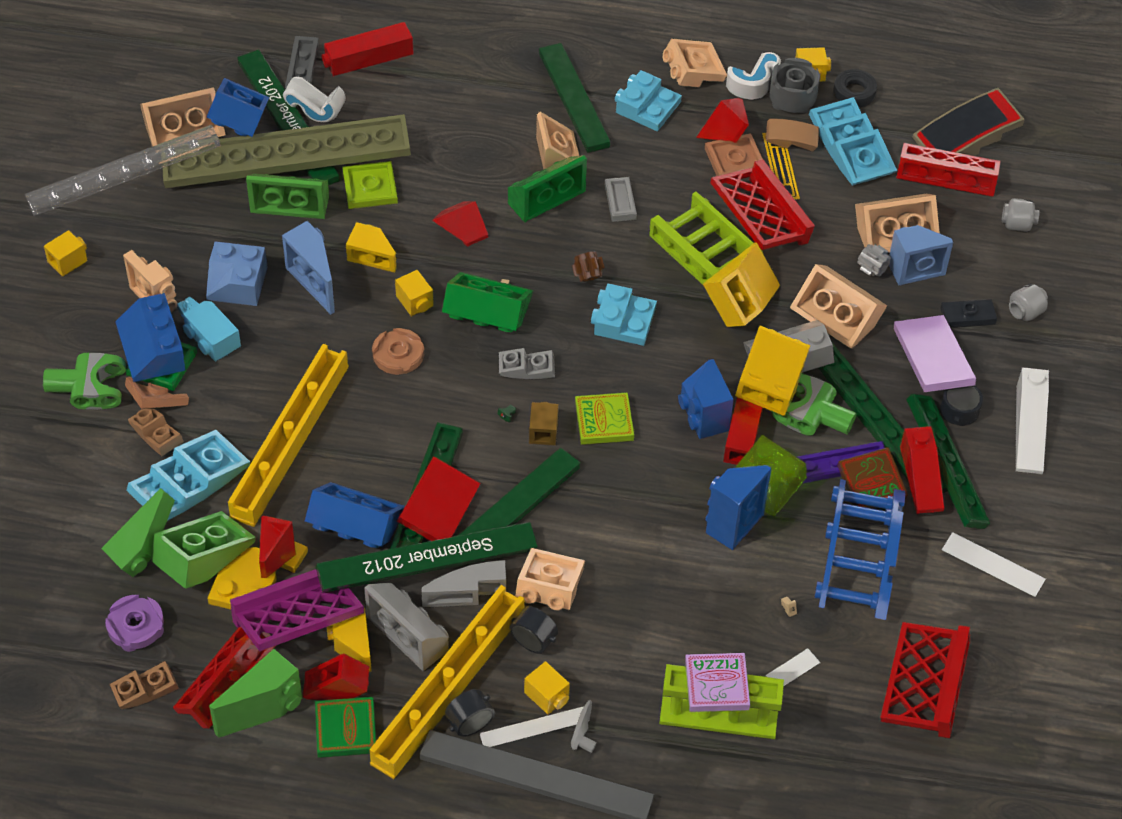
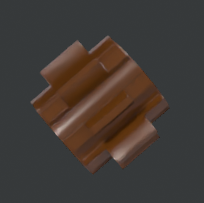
M596 251L575 256V263L572 265L574 276H579L580 282L595 280L603 276L604 262L602 256H597Z

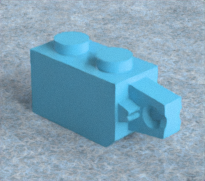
M188 297L177 304L178 311L184 319V332L190 339L194 338L197 341L204 355L208 354L216 362L241 347L239 330L213 302L203 301L199 304L191 297Z

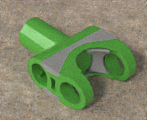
M82 353L77 357L75 369L44 370V391L71 392L70 403L78 409L98 410L117 407L121 403V392L102 383L109 378L124 374L126 362L123 358L116 355ZM110 364H116V365H118V366H120V367H115V366H112V365H110Z
M801 374L799 383L802 386L798 385L795 392L801 401L791 402L785 416L771 411L772 416L778 422L804 435H813L820 423L848 434L856 418L855 412L832 403L837 392L831 384L805 374Z

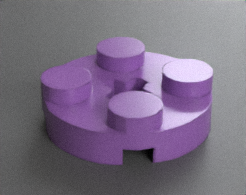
M139 595L125 596L117 600L109 609L110 613L105 622L108 635L123 650L131 652L146 647L162 636L164 632L163 613L159 604L152 598L147 597V600L139 598ZM130 619H142L139 625L130 626Z

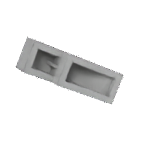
M505 560L470 565L433 580L422 587V607L479 605L478 595H493L500 585L506 587Z

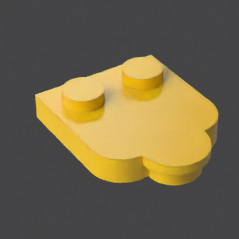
M251 547L246 549L240 556H237L218 572L207 598L208 604L231 610L230 599L276 583V571L267 578H261L259 565L260 548Z

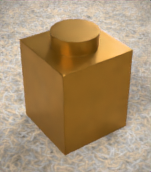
M532 402L529 444L556 446L558 404Z

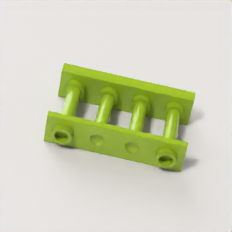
M697 192L692 194L691 209L671 222H667L657 215L651 219L649 236L702 285L732 261L730 260L718 268L709 261L710 259L729 247H732L741 254L753 244L748 237ZM696 217H699L706 223L705 226L687 237L681 236L676 231ZM712 232L717 233L723 239L704 252H699L692 246Z
M666 664L659 724L775 739L778 711H781L784 679L747 675L750 707H754L749 708V710L690 712L686 667Z

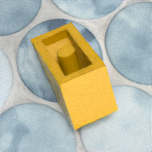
M356 222L346 243L347 261L395 273L396 252L382 230L372 225Z
M364 608L363 614L327 626L328 640H334V648L340 655L345 653L370 666L369 672H371Z

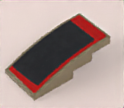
M995 88L954 107L915 132L912 138L919 146L976 156L979 154L981 147L1000 141L1002 133L1023 126L1024 118L999 88Z

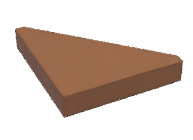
M132 377L126 378L125 386L141 409L188 405L189 397L187 394L168 393V388L148 383V386L133 382Z

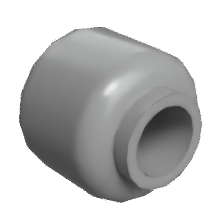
M1012 198L1008 203H1004L1002 223H1005L1008 230L1028 232L1033 224H1038L1039 210H1035L1033 201Z
M1031 283L1021 287L1010 296V312L1015 318L1024 321L1036 318L1047 309V293L1043 288Z

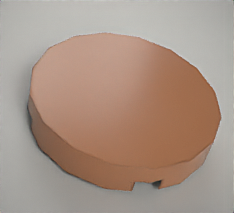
M396 328L388 333L385 331L373 343V360L378 368L386 373L395 375L407 374L415 370L422 363L424 346L421 338L411 330Z

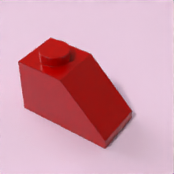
M343 653L305 672L303 698L312 700L351 699L366 693L369 684L370 666Z

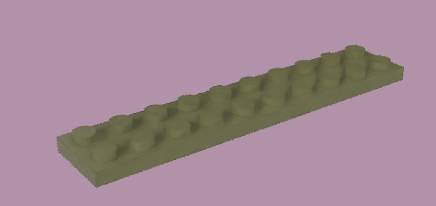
M405 114L254 134L253 137L247 135L161 147L165 188L245 178L251 174L268 175L411 155Z

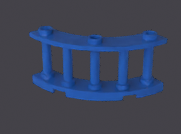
M840 479L839 486L833 487L831 502H836L833 523L828 522L825 538L830 539L823 582L817 581L815 598L820 599V608L825 607L826 597L870 605L871 609H875V618L886 620L893 584V576L888 575L889 567L896 566L905 491L894 489L893 496L888 495L887 498L846 491V480ZM843 501L884 508L885 511L843 504ZM842 514L884 522V525L889 526L888 533L883 532V535L839 527L840 516ZM841 538L879 545L880 549H885L884 561L879 560L876 563L834 555L836 540ZM832 566L876 574V577L881 578L878 593L867 594L828 586Z

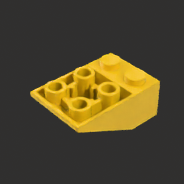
M756 242L704 282L703 286L727 327L745 326L760 314L780 284Z
M759 326L735 396L785 416L796 392L811 345L780 334L773 329Z

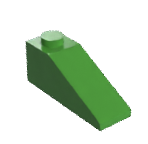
M160 488L101 549L131 577L142 572L146 568L147 563L152 559L154 533L164 530L175 500Z

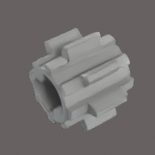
M868 244L858 257L857 263L861 265L860 270L869 276H881L890 264L891 257L887 255L888 250L880 245L877 246L875 244L873 246Z

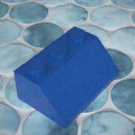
M165 293L139 298L116 320L117 330L133 382L185 371L183 349Z
M763 465L730 468L721 477L716 476L709 488L711 496L707 503L709 512L705 519L707 521L706 534L731 550L738 545L764 515L771 467Z
M330 482L312 490L305 522L313 524L312 527L317 530L328 531L330 529L338 532V536L350 540L357 538L363 540V544L366 546L379 548V546L390 542L399 523L397 520L405 506Z

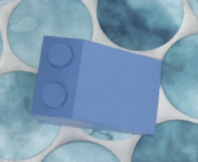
M306 221L282 235L285 266L331 315L335 312L332 278L323 242L324 236L318 228H314Z

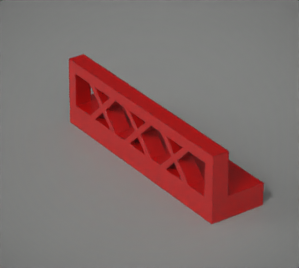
M903 143L896 178L994 196L1000 161Z
M239 627L174 705L173 709L178 714H191L202 728L209 729L213 724L209 705L271 652L275 646L259 651L242 627ZM262 632L259 637L261 639L270 637L271 635L269 633Z

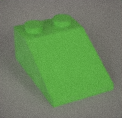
M220 511L154 533L152 562L186 589L210 580L255 542L256 537L224 512Z
M275 649L269 652L209 705L215 735L220 738L281 718L288 711H293L297 708L302 699L298 669Z

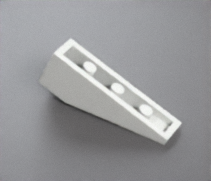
M1022 368L1016 393V471L1043 474L1049 370Z

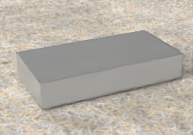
M629 177L605 179V190L612 222L636 220L637 213Z

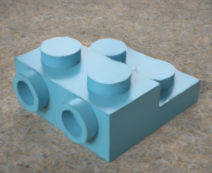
M640 70L637 75L632 74L629 77L625 90H618L615 96V102H617L616 113L658 132L681 103L682 95L662 87L660 78Z
M607 284L606 290L600 289L597 304L600 305V308H594L591 324H595L594 335L644 346L656 310L657 301L633 296L631 288Z

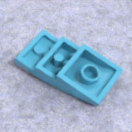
M854 97L810 110L809 116L813 124L819 127L818 134L852 186L897 172L879 130H873L866 113L861 114Z
M214 430L175 447L173 456L151 465L150 473L129 482L127 491L143 506L162 488L175 500L168 520L200 503L229 483L250 465V461L217 430Z

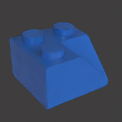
M224 78L216 92L207 118L211 119V122L218 126H228L234 129V132L241 136L249 135L253 137L269 97Z
M711 359L682 383L681 394L678 395L681 409H686L688 414L689 426L691 430L696 431L699 439L727 432L730 428L733 398L714 359Z

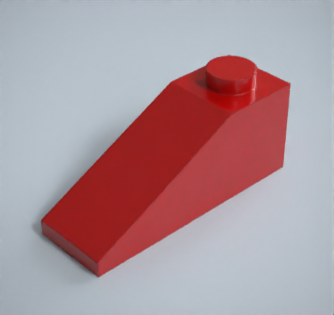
M931 426L905 428L900 450L916 513L944 511L937 446Z

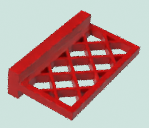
M763 159L755 161L752 168L712 177L711 185L754 242H757L761 250L797 241L799 245L808 244L815 225ZM749 177L752 184L741 181V179ZM727 183L735 186V188L732 190L724 187L722 184ZM737 188L752 192L751 196L738 192ZM754 193L761 195L765 201L753 197ZM734 198L747 202V207L737 204ZM750 204L764 208V212L749 208ZM767 210L775 212L778 218L766 214ZM746 215L760 219L761 221L760 223L750 221L746 217ZM766 221L778 226L777 229L762 225V223ZM780 227L788 229L791 234L779 231ZM759 232L773 236V238L764 240Z
M902 622L881 713V722L938 731L939 737H951L970 646V627L959 625L958 630ZM907 632L920 634L923 639L911 646L906 639ZM940 637L951 639L950 645L941 650L933 642ZM928 644L935 653L922 659L916 651ZM912 654L918 663L906 669L902 665L901 659ZM940 659L944 663L945 668L934 674L928 664ZM923 668L930 677L917 683L911 674ZM906 678L913 687L900 693L895 684ZM934 682L940 689V692L929 698L923 691V688ZM918 692L924 701L912 708L906 701V698ZM899 702L907 709L901 715L889 714L890 707ZM929 706L935 713L934 720L921 719L917 713Z

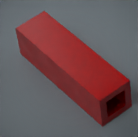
M405 22L324 43L325 54H322L323 64L325 68L330 69L333 76L413 55V37Z
M737 397L723 462L750 467L763 407Z

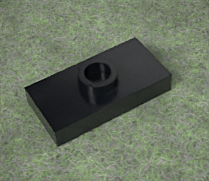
M992 299L941 303V313L944 315L950 328L996 324L997 317Z

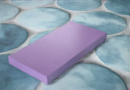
M944 315L894 322V331L924 392L975 385L976 377Z

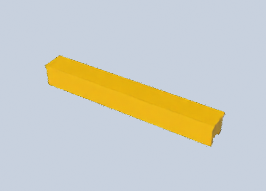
M322 344L230 497L228 507L231 519L255 527L347 371L349 365L346 351L342 350L341 353L329 350L328 345Z
M500 585L370 748L371 766L395 779L424 742L429 730H433L445 715L447 706L463 692L510 632L511 621L514 617L517 618L524 609L525 598L513 596L506 592V587Z

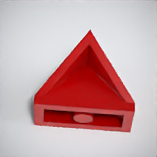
M740 98L721 100L696 138L737 143L749 125L743 100Z
M463 201L441 211L432 220L462 240L466 247L488 238V232L476 201Z
M269 516L261 517L259 565L261 578H267L296 555L292 521Z

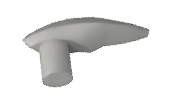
M588 700L580 713L571 740L572 750L577 749L579 746L592 753L597 742L585 737L592 708L591 700Z

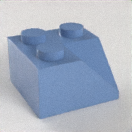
M919 225L894 230L889 254L891 257L889 267L898 285L946 275L953 246L952 239Z
M214 242L209 260L206 299L257 306L267 270L265 247Z

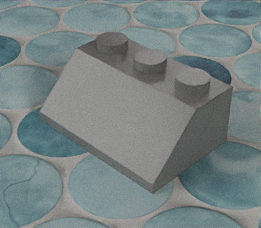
M812 321L778 332L811 345L802 372L834 363L833 345L825 325L820 321ZM754 339L743 342L748 356Z
M392 583L368 584L365 587L367 618L422 671L426 670L449 651V635L441 625L436 626L422 607L417 608L403 589L398 590Z

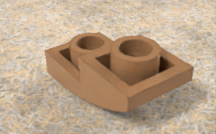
M769 119L767 121L766 142L786 149L793 144L814 151L818 147L819 127L794 120Z
M154 408L141 409L136 415L128 419L129 424L141 438L161 456L184 442L181 434L166 423L164 416Z
M165 661L140 675L135 670L110 684L121 709L150 702L179 689L171 669Z

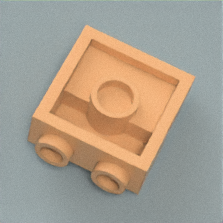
M671 39L663 51V61L669 63L671 67L670 75L672 79L677 80L680 86L700 87L703 80L724 82L727 77V73L711 42Z
M132 250L124 254L130 289L139 298L165 293L170 311L173 312L177 308L178 303L174 299L176 297L175 286L171 282L173 276L168 268H162L156 260L148 264L143 257L139 258Z
M531 548L517 580L515 597L522 596L525 598L524 602L528 604L534 602L547 604L553 610H560L562 608L570 610L576 595L578 582L584 570L585 560Z

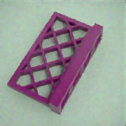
M316 569L230 599L233 623L237 628L242 627L259 651L364 613V606L349 588L322 593ZM321 601L333 603L331 607L319 605ZM340 604L352 605V607L346 609L338 608ZM295 610L307 612L305 616L293 615ZM314 613L326 615L322 618H312ZM269 620L281 621L279 626L267 624ZM288 623L300 624L294 628L286 627ZM262 632L273 634L264 639L259 637Z

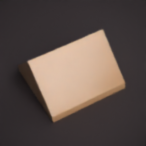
M539 112L537 114L536 138L543 169L568 157L579 156L574 131L544 113Z

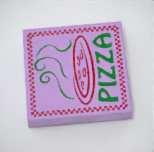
M745 653L691 654L685 656L690 712L749 710L750 699Z

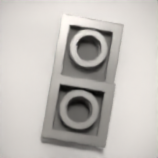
M524 348L499 352L500 376L518 379L555 377L554 354L552 350L526 354Z

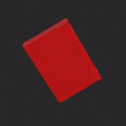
M433 456L397 522L430 541L450 538L481 483Z

